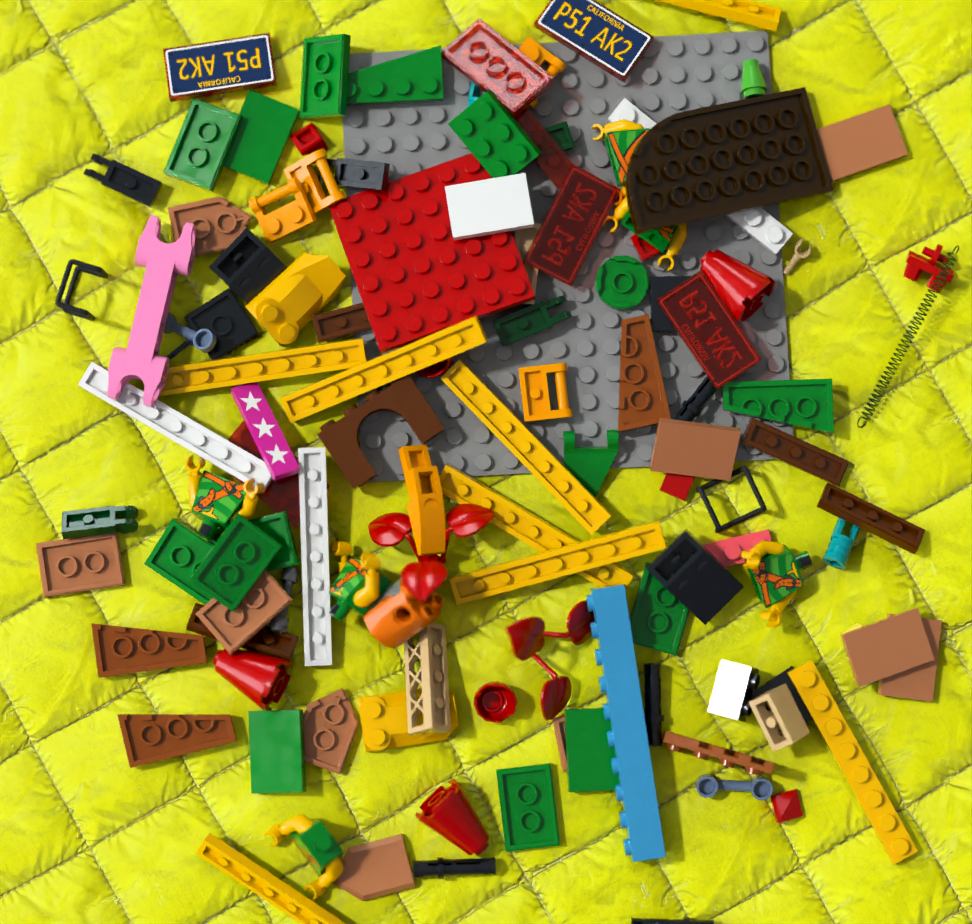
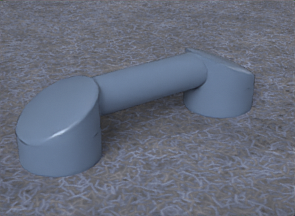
M170 312L168 313L164 334L174 332L189 339L203 353L213 349L216 344V335L208 329L195 331L178 323L175 316Z
M703 774L696 782L698 794L705 798H710L718 790L751 792L756 799L766 800L773 792L771 782L763 776H757L751 781L717 780L711 774Z

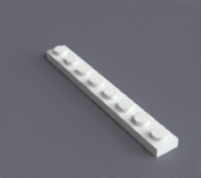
M626 98L622 100L607 119L610 123L623 119L641 124L644 129H651L657 124ZM762 208L725 215L774 255L779 252L793 234Z
M91 362L78 386L196 455L203 457L208 462L244 483L249 479L255 478L254 488L257 484L263 483L265 489L262 493L265 492L272 480V476L264 461L157 400L154 408L146 407L143 404L144 392L128 382L125 384L118 401L110 399L108 397V371Z
M301 447L298 448V465L300 467L299 502L305 666L332 665L331 615L329 614L330 578L326 448Z

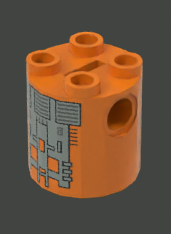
M399 579L388 587L369 610L363 614L370 634L384 646L396 649L436 621L440 616V608L444 605V601L438 593L433 592L425 603H422L408 592L402 579Z

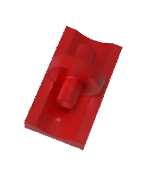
M937 244L934 250L926 246L922 250V254L930 257V259L909 250L906 256L907 264L904 277L917 282L922 270L931 273L927 287L934 290L930 285H938L932 280L939 281L935 277L936 275L943 277L937 271L944 273L947 271L949 275L941 273L947 278L946 280L939 278L944 284L936 282L943 289L947 281L951 283L954 277V270L944 269L945 271H943L940 266H945L936 262H948L945 259L947 256L941 254L943 246ZM934 287L939 292L942 290L940 288Z

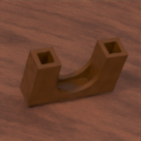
M409 374L389 382L390 387L382 392L379 389L373 391L365 397L366 403L359 407L356 404L352 405L342 412L344 417L337 422L331 419L320 427L322 432L317 435L354 490L377 476L363 455L358 443L359 429L364 420L370 415L379 411H391L399 414L407 421L422 445L445 431L444 426Z

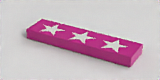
M258 382L233 387L231 390L232 397L273 480L276 481L298 474L300 467Z

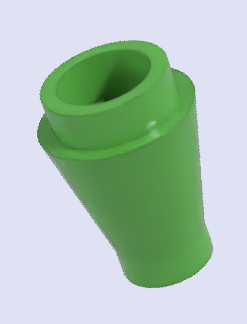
M749 59L743 61L741 95H744V99L765 95L768 89L758 60Z

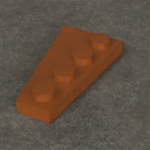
M648 314L621 321L618 432L658 424L659 418L671 419Z
M92 624L98 678L208 663L204 635Z
M118 714L130 768L237 741L231 714Z
M664 731L662 741L667 743V749L682 753L683 748L694 751L692 756L708 760L709 756L719 758V764L735 768V764L746 766L745 772L758 776H761L762 772L772 774L774 763Z

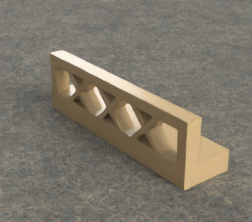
M431 623L419 632L420 640L416 647L413 645V637L404 643L409 735H417L428 731L441 734L451 732L446 626ZM419 658L421 660V667L416 673L414 664ZM420 684L422 686V694L417 699L416 689ZM422 711L424 725L417 726V716Z

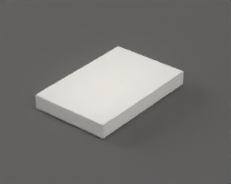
M525 173L445 186L454 241L534 227Z

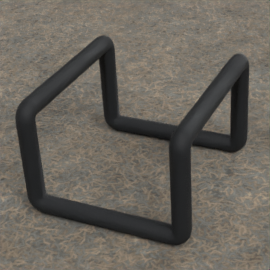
M71 259L67 263L55 304L57 307L62 308L65 313L93 321L95 317L89 311L69 305L79 271L102 278H108L109 275L101 267ZM72 265H76L77 267L74 269V273L65 297L64 303H62V296L71 272Z
M746 465L733 470L731 477L744 472L760 508L724 525H720L704 490L725 480L714 479L696 488V492L700 493L716 527V533L739 524L767 509Z

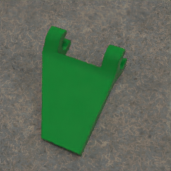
M607 430V446L575 447L574 431H563L564 466L596 497L618 452V430Z

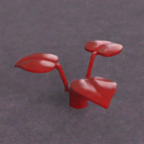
M460 504L452 508L446 515V523L449 527L445 533V552L441 556L437 554L418 556L416 544L412 536L408 534L412 531L409 516L406 514L394 512L381 515L369 524L368 529L372 541L380 546H395L401 543L404 538L409 541L418 558V562L406 565L401 572V579L408 592L420 602L425 603L428 597L447 578V569L443 564L447 562L446 553L450 534L454 531L457 537L474 535L491 522L494 512L476 504Z
M586 600L579 602L571 609L567 618L568 631L565 633L545 631L543 619L536 616L521 619L506 627L515 657L522 661L532 657L552 676V680L544 684L540 698L542 714L547 721L553 719L567 705L571 696L572 686L568 677L560 676L558 678V674L535 652H539L543 648L545 642L543 636L571 637V642L574 645L583 644L591 637L590 623L595 622L593 611L588 612Z

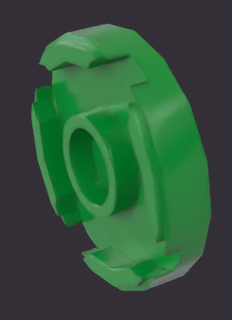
M626 255L615 256L607 260L599 268L595 278L596 292L600 300L608 307L617 310L630 309L637 306L645 298L649 288V275L637 259Z

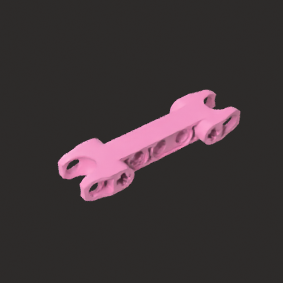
M153 215L150 216L139 238L135 255V265L145 267L146 270L127 349L121 347L113 349L108 367V397L110 399L118 401L125 384L130 380L140 379L145 385L143 404L154 408L165 386L169 370V357L159 356V351L177 275L190 276L196 256V226L193 223L186 222L182 234L176 242L163 243L160 240L161 219Z

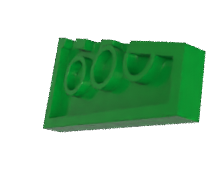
M441 45L348 73L347 106L444 101Z
M832 379L725 382L722 384L723 410L834 433Z

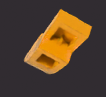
M427 444L402 446L398 452L410 502L406 506L418 556L443 554L446 543L445 512L438 468L431 464Z

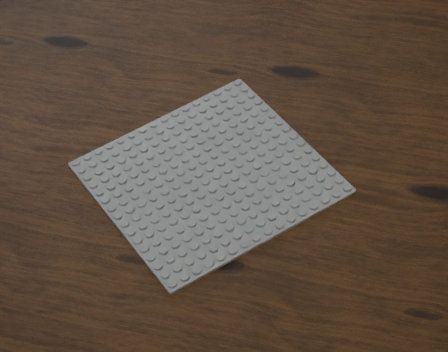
M745 31L650 37V40L625 75L619 74L568 41L538 43L553 56L564 62L567 67L562 73L559 72L550 85L542 92L534 108L526 105L517 114H513L509 109L507 110L526 133L567 121L575 148L528 163L516 173L526 174L534 223L544 224L572 168L591 176L613 189H622V186H617L605 141L599 142L592 139L593 137H598L601 134V130H593L591 128L594 124L605 126L607 123H610L607 119L624 98L655 123H659L676 113L743 100L744 95H741L742 62L749 59L758 60L768 89L765 95L772 94L767 32ZM522 44L505 46L513 53H516ZM454 48L441 49L444 101L349 105L346 107V116H342L345 159L390 164L388 182L471 153L448 125L451 120L467 108L472 81L471 78L446 59V55ZM423 50L353 53L349 56V73ZM544 61L537 72L543 75L550 65ZM482 87L480 89V96L483 95L484 89ZM346 187V194L348 197L368 189ZM616 192L570 282H565L538 268L534 304L541 301L546 302L564 295L566 301L562 305L546 310L550 318L565 311L571 312V318L554 324L552 328L502 347L492 321L531 305L520 304L479 319L488 341L454 355L450 367L441 375L428 378L421 376L417 372L409 374L445 428L444 432L426 443L432 466H437L439 476L447 463L470 477L531 473L440 379L459 359L489 387L563 465V431H574L575 447L607 446V430H618L621 321L648 314L651 324L650 277L704 276L700 270L702 266L700 260L710 250L712 252L720 250L771 277L776 282L771 295L768 297L765 294L762 299L763 305L746 321L743 322L741 320L738 322L705 277L706 283L758 358L756 363L727 382L790 380L782 248L776 255L772 254L724 215L687 223V238L678 255L673 257V268L667 271L671 264L669 258H663L659 267L657 264L658 258L666 255L667 250L642 262L630 240V237L635 234L620 224L622 219L618 221L619 229L615 233H609L615 226L614 220H609L604 227L602 226V221L605 217L615 214L614 210L618 205L613 204L620 199L619 194ZM779 204L761 207L780 222ZM516 230L511 231L514 239ZM626 255L637 259L644 266L649 275V288L645 298L637 306L626 310H617L608 307L600 300L596 292L595 278L599 268L607 260L615 256ZM351 271L352 305L362 303V299ZM372 329L354 334V339H364L367 361L385 354H381ZM679 331L652 332L670 416L673 419L682 408L681 404L684 400L687 401L708 374ZM567 363L568 371L565 372L569 409H572L573 417L524 423L518 368ZM549 373L547 374L550 408L551 410H559L555 374ZM387 383L358 395V407L367 402L365 399L367 395L377 389L382 392L390 387V385ZM722 385L703 406L701 415L698 418L695 417L692 421L740 428L741 435L735 462L775 460L773 457L740 443L750 418L757 419L793 436V425L723 410ZM391 411L376 412L367 417L359 429L360 449L377 474L376 477L368 482L403 481L405 477L398 450L402 446L422 444L402 416ZM658 424L618 432V452L610 469L649 467Z

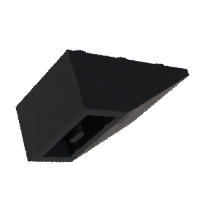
M248 228L209 266L212 272L246 304L252 301L287 269Z
M687 528L646 568L705 625L744 588Z

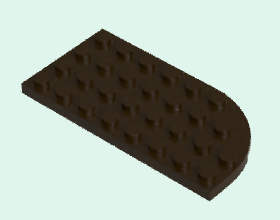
M805 87L688 110L665 118L647 131L634 148L628 163L625 183L626 199L635 234L813 197L833 191Z

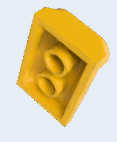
M304 252L250 301L245 308L274 340L283 347L285 344L295 341L299 331L312 319V316H316L341 291V287L347 277L328 255H311Z
M422 688L416 689V698L419 699L422 694ZM406 690L358 698L366 752L446 740L459 727L454 694L449 693L451 732L444 734L432 731L417 735L408 734ZM422 711L417 716V726L424 725Z

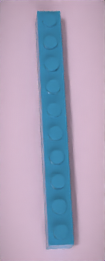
M624 584L591 588V595H586L588 612L593 611L595 622L590 623L592 638H597L599 649L594 650L596 665L602 666L603 676L598 677L600 692L606 693L607 703L602 704L605 720H610L611 730L607 731V740L609 747H614L616 756L611 758L613 774H618L620 785H615L617 802L622 801L624 812H619L621 828H626L628 839H623L625 855H630L633 862L663 858L666 855Z

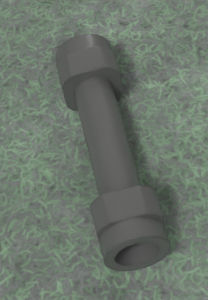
M294 567L283 568L280 576V581L283 582L282 588L290 597L293 584L298 582L299 569ZM289 606L270 622V631L286 633L289 619L286 618Z

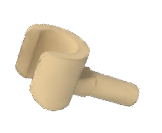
M803 238L797 241L794 249L795 254L783 270L786 275L790 274L801 258L808 257L811 252L812 244L807 250L799 248Z

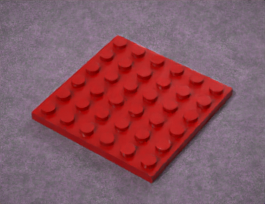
M472 153L388 182L386 191L368 189L348 196L345 200L329 206L381 354L412 343L476 315L478 319L536 299L511 231L453 240L445 186L491 179L490 174Z

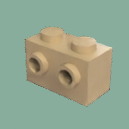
M786 683L766 691L749 702L773 752L795 743L810 733Z

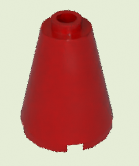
M710 250L700 260L702 264L700 270L738 322L741 320L744 322L763 305L761 301L765 294L769 297L775 288L776 282L771 277L720 250H715L714 252Z
M226 649L219 650L213 661V664L216 665L215 671L265 711L273 709L269 707L272 702L278 703L291 677V675L286 674L287 668L292 669L293 666L290 661L244 650H237L233 655H230Z
M456 779L448 781L451 786L446 789L440 786L420 805L422 813L416 812L415 816L420 822L468 855H473L474 853L479 855L488 847L489 835L462 786Z

